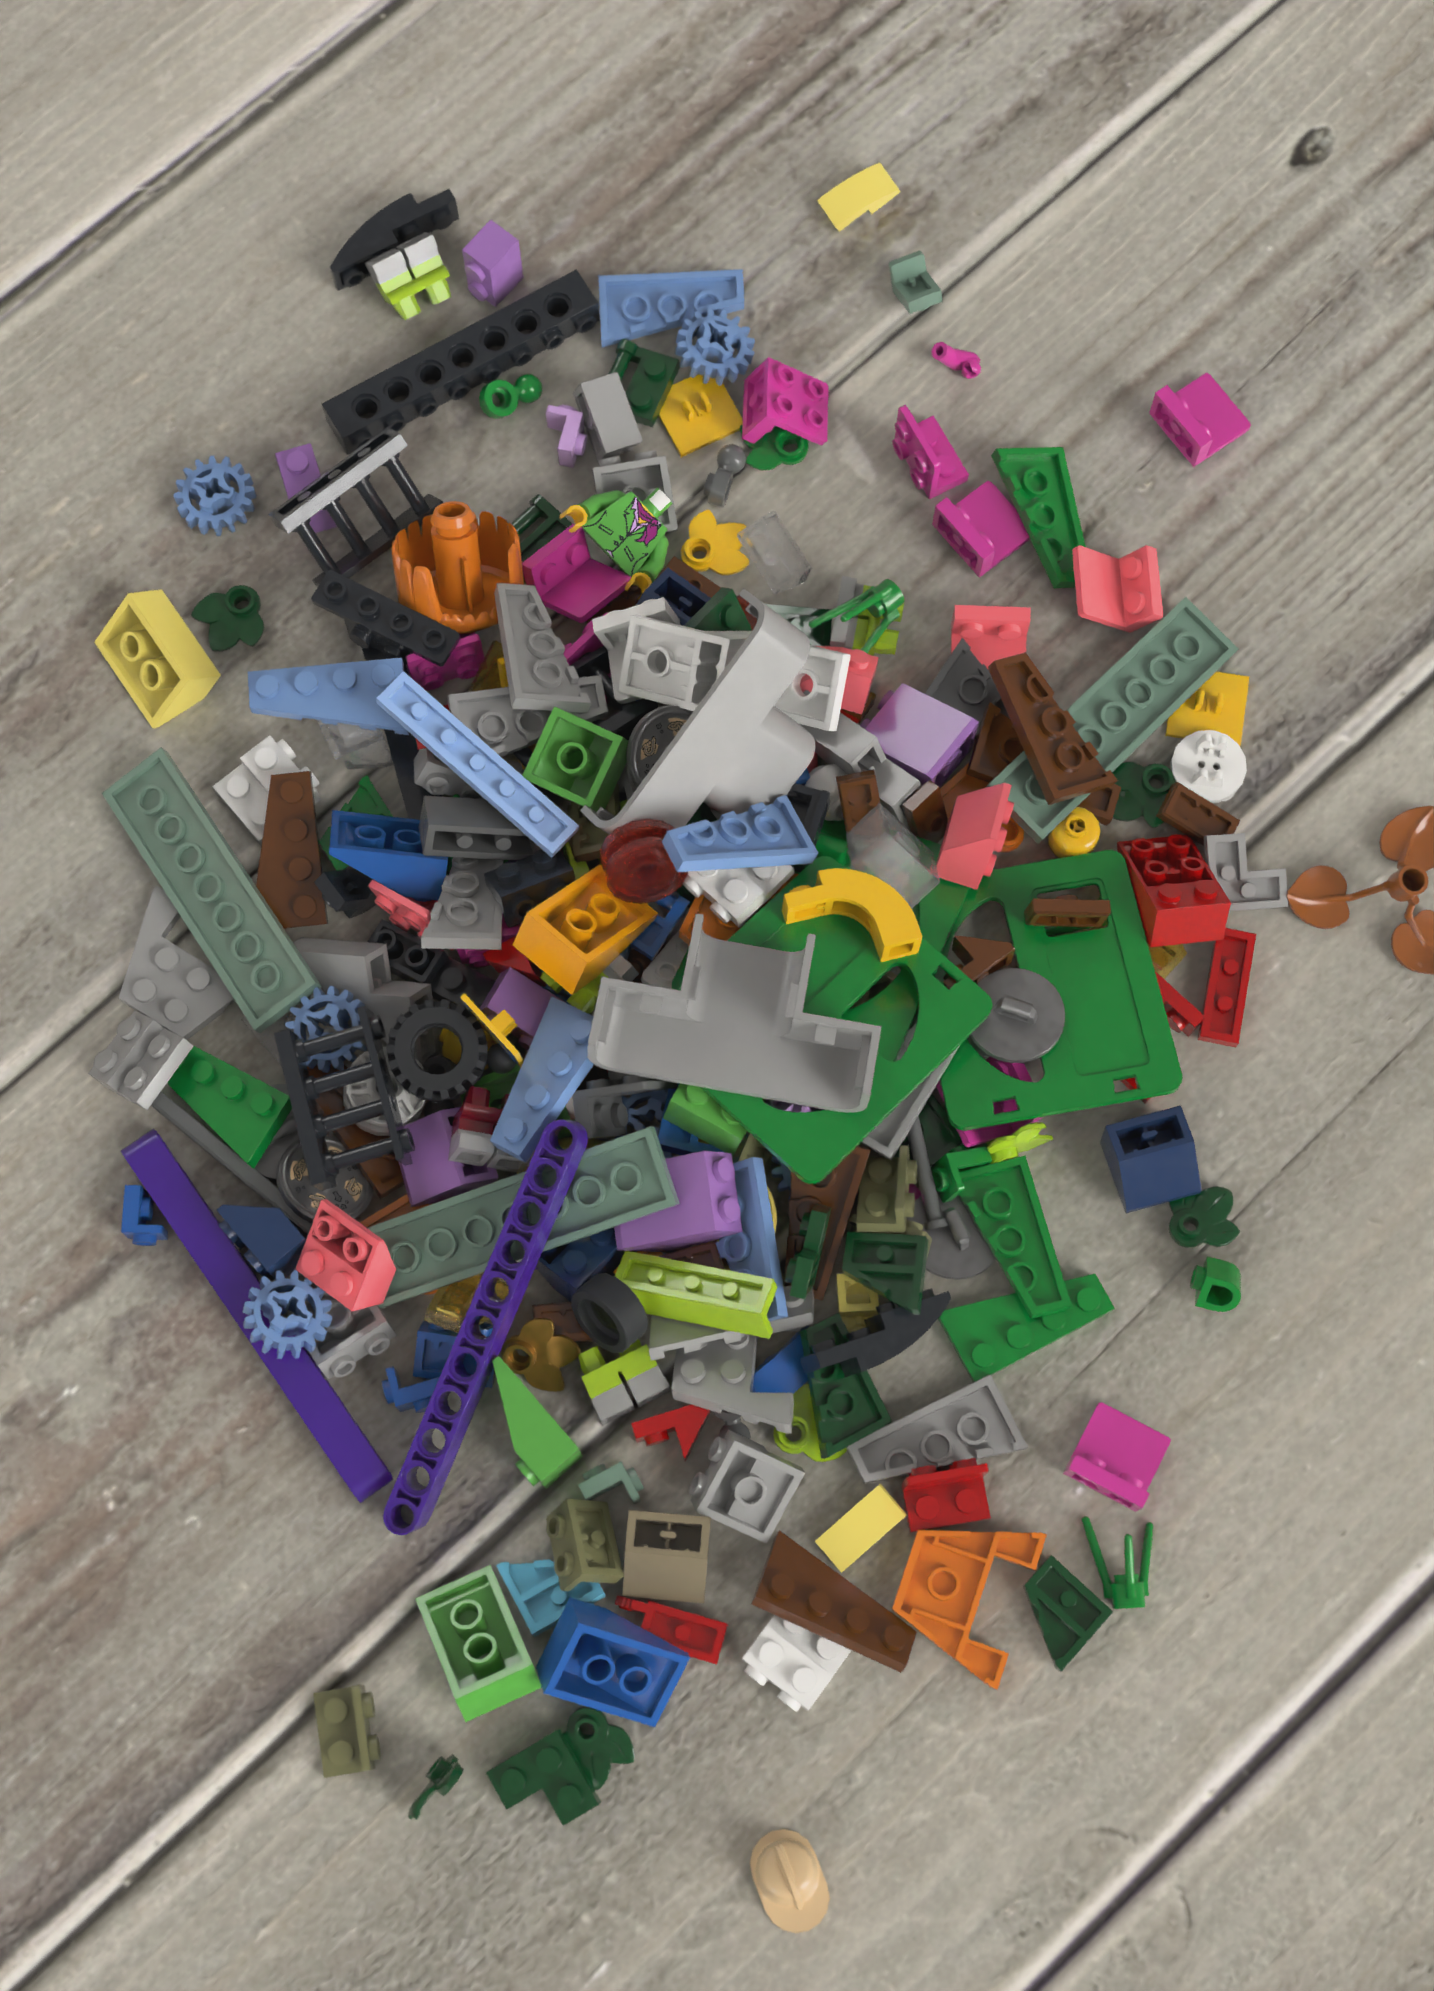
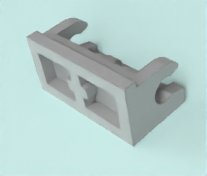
M618 372L579 384L573 392V396L579 412H583L584 425L597 461L631 451L633 446L643 442Z

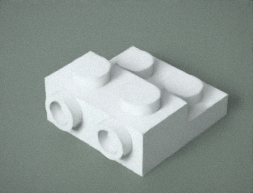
M270 735L240 757L241 765L212 786L217 795L261 846L271 775L310 771L306 766L300 770L292 761L296 755L283 739L276 743ZM312 773L314 800L316 804L321 800L318 791L315 788L320 783Z
M791 865L682 872L684 879L681 882L695 897L699 898L703 894L712 903L710 906L711 911L722 922L727 924L731 920L737 927L741 928L795 872Z
M774 1615L742 1660L748 1664L744 1670L745 1673L762 1686L769 1680L781 1690L777 1697L797 1712L801 1706L807 1711L811 1708L852 1650Z

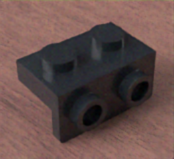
M539 850L531 856L513 863L502 864L497 869L484 873L486 885L501 905L504 922L508 927L521 924L528 911L576 880L574 869L560 851L551 858L546 852Z

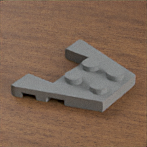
M156 885L148 903L119 999L137 1012L155 1020L163 1028L188 1040L225 1012L223 1009L235 1000L215 969L166 939V936L181 916L165 891Z
M801 1327L786 1331H800ZM746 1334L741 1337V1341L728 1344L724 1343V1339L701 1343V1350L684 1353L683 1348L676 1349L671 1388L673 1399L717 1413L725 1410L743 1416L744 1421L757 1425L761 1421L776 1426V1431L792 1433L793 1393L753 1392L758 1336Z

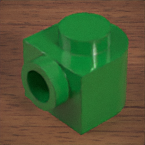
M1207 1256L1204 1266L1196 1265L1191 1277L1190 1288L1196 1289L1195 1306L1217 1312H1226L1234 1309L1241 1300L1240 1270L1228 1261Z

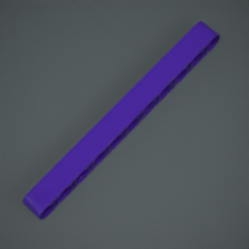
M572 1120L552 1121L546 1126L541 1135L384 1508V1524L393 1534L405 1535L419 1530L427 1524L493 1370V1360L501 1351L587 1147L588 1134L584 1126L579 1122ZM567 1127L572 1133L573 1140L572 1144L564 1150L558 1143V1134L563 1128ZM548 1165L554 1167L557 1174L556 1181L551 1187L546 1186L542 1179L543 1170ZM532 1203L538 1205L541 1212L540 1219L535 1225L529 1222L526 1215L527 1208ZM516 1240L522 1243L525 1250L524 1257L520 1262L513 1259L510 1251L512 1244ZM500 1278L505 1280L509 1287L508 1295L504 1300L500 1299L495 1293V1284ZM483 1316L488 1317L493 1325V1330L489 1337H485L479 1328V1323ZM467 1354H471L477 1362V1369L473 1375L469 1374L464 1368L463 1362ZM451 1391L457 1393L461 1399V1407L458 1412H454L448 1405V1396ZM435 1429L440 1430L445 1436V1445L442 1450L438 1449L432 1441ZM419 1467H423L429 1474L427 1487L422 1486L417 1480L416 1473ZM403 1504L409 1506L413 1511L414 1517L411 1524L406 1523L401 1517V1507Z
M153 1128L122 1149L121 1153L251 1343L250 1335L254 1328L244 1329V1318L249 1315L243 1313L245 1302L251 1301L248 1297L250 1289L254 1287L261 1290L260 1281L235 1244L218 1225L219 1221L160 1135ZM260 1310L262 1321L269 1328V1319L263 1316V1311ZM262 1340L251 1343L360 1503L394 1480L393 1475L304 1346L301 1347L299 1358L295 1359L291 1350H285L282 1359H278L277 1349L273 1347L266 1354L262 1352L264 1344Z

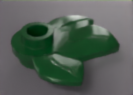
M245 585L234 586L226 594L211 593L195 606L191 613L192 618L210 624L209 644L211 650L215 652L229 650L240 639L243 643L254 647L261 639L264 631V622L258 614L261 608L260 597L253 588ZM241 601L249 602L248 606L244 609L236 608L237 604Z
M1129 761L1118 766L1112 772L1118 780L1115 784L1121 787L1113 818L1128 822L1143 816L1144 820L1152 828H1156L1165 821L1156 817L1171 785L1176 783L1172 771L1167 766L1157 763L1143 767ZM1149 780H1160L1162 787L1153 788Z
M1210 1187L1204 1189L1199 1194L1169 1202L1173 1213L1169 1222V1233L1179 1246L1191 1248L1205 1243L1215 1247H1222L1231 1243L1240 1233L1237 1226L1226 1219L1233 1206V1195L1231 1190L1227 1188ZM1183 1223L1193 1224L1196 1230L1189 1231L1185 1229Z
M583 1706L576 1709L570 1715L567 1722V1730L563 1734L594 1790H599L608 1778L611 1763L631 1764L635 1761L634 1745L625 1729L608 1724L606 1716L600 1710ZM590 1723L593 1725L595 1732L586 1735L581 1732L580 1725Z
M452 1754L447 1759H444L442 1756L439 1757L428 1770L426 1777L430 1781L410 1806L408 1813L410 1820L412 1818L418 1819L422 1807L436 1792L445 1796L457 1783L464 1768L460 1766L455 1755Z

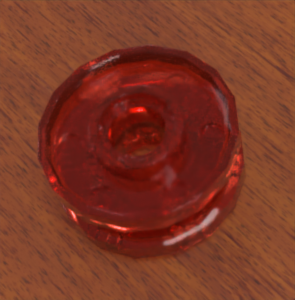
M648 818L635 820L616 828L605 838L600 849V862L602 869L605 871L607 887L615 897L625 902L637 904L656 902L674 893L684 883L688 872L676 871L662 843L667 831L675 829L673 826L662 820Z

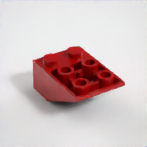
M1171 835L1169 837L1137 838L1117 842V850L1126 861L1146 940L1150 947L1223 940L1231 902L1189 836Z

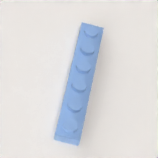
M404 671L376 698V703L551 858L578 831L579 825Z

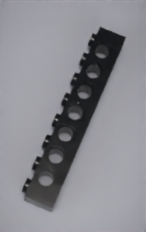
M576 269L322 403V408L326 421L348 455L388 427L399 432L410 421L418 417L431 415L442 404L450 400L463 398L476 386L495 381L501 373L514 366L519 367L527 364L533 356L546 349L552 350L559 347L565 339L576 333L589 331L600 321L598 302ZM557 312L565 313V315L561 317L552 316L554 313ZM524 329L534 330L532 333L529 334L521 333V331ZM495 345L502 346L501 349L496 351L489 350L490 347ZM462 362L471 363L469 366L463 368L457 366ZM429 379H438V380H439V381H438L437 383H435V384H426V383H425V382H426L427 380H429ZM400 395L407 396V398L403 401L393 400L395 397ZM365 413H376L371 418H361Z

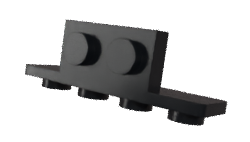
M329 570L311 597L313 604L344 619L349 638L355 644L363 648L371 646L381 651L386 659L402 658L403 663L407 664L406 656L414 653L438 666H444L460 640V634L457 631L333 570Z

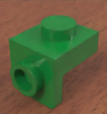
M964 1145L957 1146L931 1166L936 1191L939 1192L942 1203L951 1202L964 1190V1184L960 1175L961 1171L985 1166L992 1161L987 1146L973 1149Z

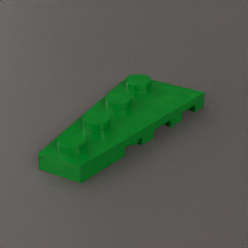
M996 448L991 457L1053 588H1076L1072 549L1079 545L1086 546L1064 448Z
M193 1046L167 1082L253 1169L292 1110L289 1095Z
M1026 1155L961 1171L960 1175L964 1184V1190L958 1196L1030 1318L1033 1319L1070 1309L1072 1305Z
M1091 1274L1064 1281L1072 1305L1068 1310L1031 1319L1017 1294L1012 1293L944 1310L938 1320L974 1383L990 1374L992 1376L1112 1312L1115 1307L1097 1275Z

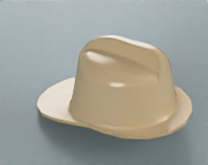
M781 1829L769 1832L760 1838L752 1851L750 1860L752 1877L763 1907L770 1920L782 1930L792 1933L809 1931L820 1924L827 1913L830 1900L827 1882L815 1851L809 1841L795 1831Z

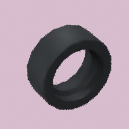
M607 1273L595 1274L572 1295L571 1307L576 1320L592 1341L605 1350L613 1353H622L647 1331L648 1318L643 1305L634 1292L615 1276Z

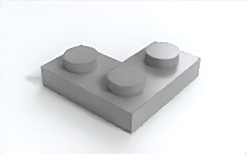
M1245 833L1204 836L1205 862L1231 902L1229 911L1288 907L1286 868L1248 871Z

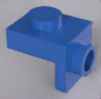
M395 1367L386 1368L388 1379L382 1381V1387L387 1403H395L396 1408L400 1412L415 1408L416 1413L425 1412L439 1377L402 1388L399 1374Z

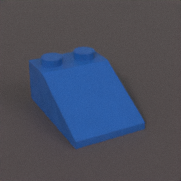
M332 810L329 854L404 897H412L422 902L439 900L448 865V857L423 856L419 832L420 820Z
M570 1597L536 1665V1670L544 1694L655 1727L690 1656L687 1652L606 1608Z

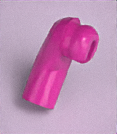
M938 342L933 346V358L952 370L962 371V375L965 378L972 379L980 374V358L974 352L952 348L944 342Z

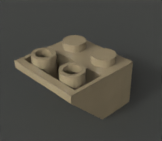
M629 1510L622 1597L704 1604L711 1517Z

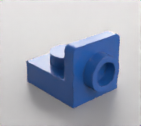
M125 1185L121 1232L128 1239H132V1244L155 1246L157 1240H168V1231L162 1225H146V1221H151L153 1217V1199L148 1197V1192L141 1185Z

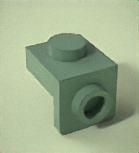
M916 251L889 262L893 293L909 314L926 310L930 306L943 302L941 289L927 272L925 256L921 251Z
M622 1461L606 1469L604 1464L590 1469L582 1475L585 1481L578 1484L585 1500H593L624 1484L634 1505L641 1501L638 1492L644 1489L634 1467L626 1470Z

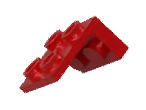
M976 1458L954 1461L951 1466H948L949 1470L939 1472L936 1470V1465L911 1469L912 1472L908 1473L909 1477H906L901 1484L909 1532L914 1533L918 1530H931L990 1519L991 1516L983 1477L989 1472L987 1463L977 1465Z

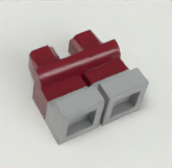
M474 1086L469 1088L465 1094L462 1107L454 1116L448 1156L449 1161L483 1166L487 1162V1167L522 1173L530 1164L533 1153L525 1163L496 1148L490 1141L510 1094H505L501 1101V1109L489 1107L490 1091Z

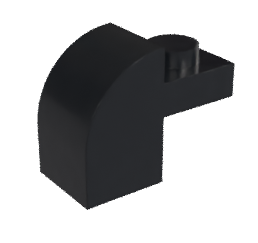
M348 866L345 870L323 872L314 881L321 891L322 898L326 904L336 912L343 911L348 918L359 916L377 905L374 902L377 897L368 887L369 883L374 879L351 866Z

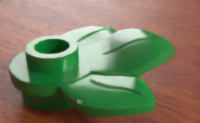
M740 425L741 437H742V425ZM774 426L769 433H765L755 444L743 439L748 448L752 450L747 456L746 464L757 470H772L780 464L794 465L801 462L808 453L807 439L777 426ZM792 444L797 449L793 452H786L784 447Z

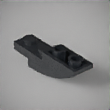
M447 189L420 203L415 201L410 192L367 220L348 239L330 266L337 290L356 286L364 278L370 276L371 274L365 262L393 248L397 249V246L424 232L430 233L437 229H445L458 220L457 203L451 190Z
M383 919L367 941L369 943L386 944L390 971L407 982L431 984L432 997L439 1001L441 999L450 1000L451 1003L455 1005L460 1004L466 1008L460 998L466 994L480 1008L496 982L482 973L448 957L442 949L421 948L420 938Z
M932 1288L923 1291L920 1315H914L893 1302L875 1307L878 1315L865 1319V1328L847 1333L848 1342L836 1345L835 1339L832 1338L812 1345L813 1354L800 1358L804 1373L806 1374L840 1362L844 1376L849 1377L876 1367L897 1356L914 1344L941 1316L952 1299L949 1291L935 1296Z

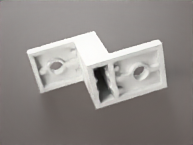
M631 615L618 692L694 711L752 631H702L640 615ZM810 645L809 655L804 666L774 706L798 724L826 731H837L851 655ZM660 651L667 658V666L663 672H660L655 664L656 656ZM805 674L809 675L813 681V689L809 695H805L800 688V681Z

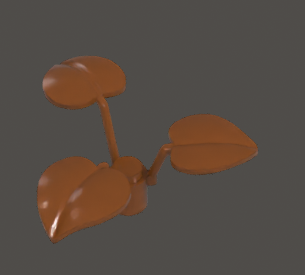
M1422 806L1407 810L1390 820L1383 828L1379 841L1380 850L1385 858L1398 862V871L1393 873L1386 882L1352 894H1346L1347 882L1344 876L1333 867L1319 865L1311 867L1300 874L1287 890L1288 905L1294 914L1303 922L1320 929H1332L1348 920L1349 907L1346 901H1354L1382 891H1388L1389 895L1397 901H1408L1404 914L1407 923L1398 925L1392 933L1391 948L1397 961L1405 968L1418 973L1434 975V911L1422 910L1413 917L1415 905L1420 902L1417 895L1423 893L1428 886L1426 871L1434 868V806Z

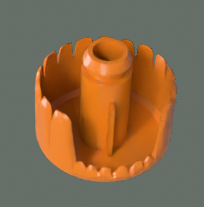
M451 501L438 505L434 509L433 514L423 518L422 532H420L418 521H414L409 524L408 532L406 533V530L402 529L392 543L391 549L398 603L457 631L459 634H469L499 624L494 596L497 583L524 585L520 538L517 530L510 522L508 524L507 520L500 516H497L496 529L494 515L487 511L480 513V525H478L475 513L463 502Z

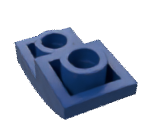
M808 1325V1326H806V1327H803V1328L800 1329V1331H802V1330H804V1329H806V1328H808V1327H810V1326ZM800 1331L776 1354L768 1356L755 1369L753 1392L794 1394L808 1381L807 1373H804L800 1358L804 1357Z

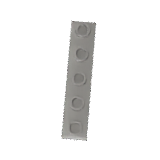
M805 690L803 693L809 695L811 692ZM842 713L839 715L837 731H826L800 724L812 734L815 740V752L828 765L836 764L846 774L874 769L883 820L891 828L911 834L903 803L921 787V784L917 778L886 758L875 735Z
M301 937L293 942L321 984V990L327 993L329 986H334L339 989V994H341L346 989L353 994V1000L359 999L374 1015L381 1017L386 1037L382 1038V1040L387 1044L389 1042V1032L391 1028H394L397 1023L396 1019L400 1014L404 1015L409 1011L408 1008L414 1004L418 1006L425 1003L424 1000L433 999L431 984L392 981L386 944ZM437 1028L424 1032L415 1043L414 1057L423 1065L428 1058L440 1053Z

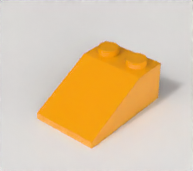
M599 864L528 911L513 946L573 995L597 978L656 919L658 912Z

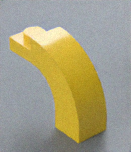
M851 869L819 870L815 887L802 885L784 894L782 913L786 925L824 915H844L855 919L868 930L873 939L880 962L919 952L923 936L911 907L893 887L875 876Z

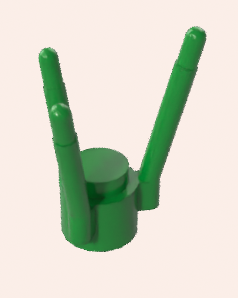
M885 579L876 587L872 586L863 594L811 620L808 626L814 628L842 613L844 614L840 617V620L846 622L868 609L874 617H884L861 649L868 653L888 626L900 616L897 608L904 603V596L900 588L892 580Z
M1087 1516L1082 1517L1085 1534L1103 1584L1104 1599L1112 1598L1113 1609L1146 1607L1145 1596H1149L1148 1576L1153 1540V1524L1147 1522L1145 1525L1140 1573L1135 1574L1133 1539L1131 1534H1126L1124 1536L1125 1574L1114 1575V1583H1112L1090 1519Z

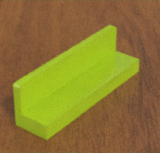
M632 1251L624 1252L615 1277L634 1292L643 1305L646 1314L768 1339L771 1337L773 1329L767 1313L778 1288L774 1279Z

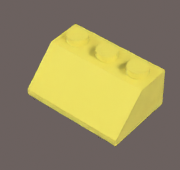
M162 589L128 593L94 642L152 728L162 726L203 700L221 676Z

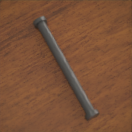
M918 1116L909 1130L907 1138L912 1159L917 1160V1180L927 1222L924 1223L925 1231L948 1226L946 1218L942 1216Z

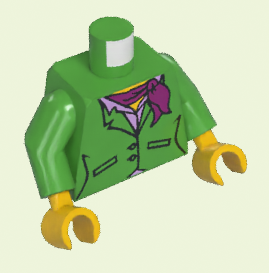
M658 487L643 502L633 492L625 494L622 491L614 490L592 495L580 504L572 505L561 513L560 519L567 515L571 516L575 521V525L569 529L570 533L583 528L584 532L625 574L631 576L625 585L626 591H628L631 585H636L643 594L664 567L669 546L668 539L664 534L668 529L658 518L673 503Z

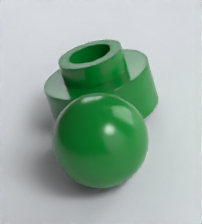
M533 374L519 376L514 386L505 380L492 381L486 384L480 391V407L491 418H504L516 410L518 400L523 403L537 401L542 394V383ZM493 395L499 398V407L492 402Z

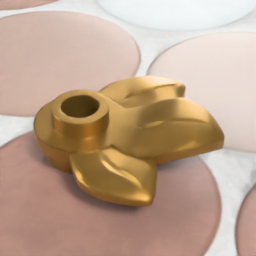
M535 1318L524 1324L519 1335L511 1336L505 1341L501 1350V1357L513 1373L524 1374L532 1387L549 1392H559L565 1388L560 1368L573 1362L581 1353V1349L571 1338L562 1334H554L552 1319ZM516 1349L525 1351L528 1356L519 1355Z

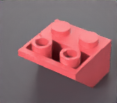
M1001 783L957 796L947 822L933 876L976 890L983 875L991 876L997 855L992 854V852L1000 853L1007 830L1001 827L1002 823L1008 824L1014 807V802L1008 801L1012 785Z
M324 1199L319 1204L295 1270L349 1310L355 1311L383 1304L396 1267L382 1238L329 1200Z

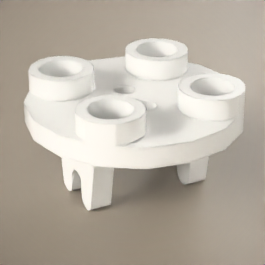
M1214 730L1197 731L1185 736L1176 746L1170 762L1171 771L1176 782L1181 783L1211 803L1231 799L1242 786L1247 772L1246 757L1239 744L1228 735ZM1202 763L1204 767L1201 768L1198 766V764ZM1216 765L1219 769L1215 770L1213 766Z

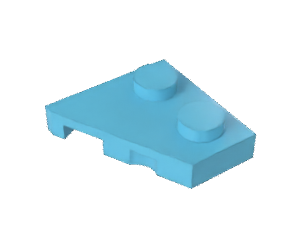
M534 1560V1563L522 1564L501 1562L496 1565L533 1637L540 1635L557 1624L570 1597L590 1604H594L606 1597L600 1583L580 1582L571 1591H561L558 1575L554 1569V1561Z

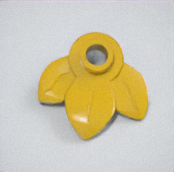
M709 509L699 513L689 524V539L684 542L681 548L682 561L697 572L709 569L719 575H732L741 572L749 565V559L739 551L746 537V525L740 523L717 524L713 513ZM697 551H702L706 556L702 559H697L693 557V554Z

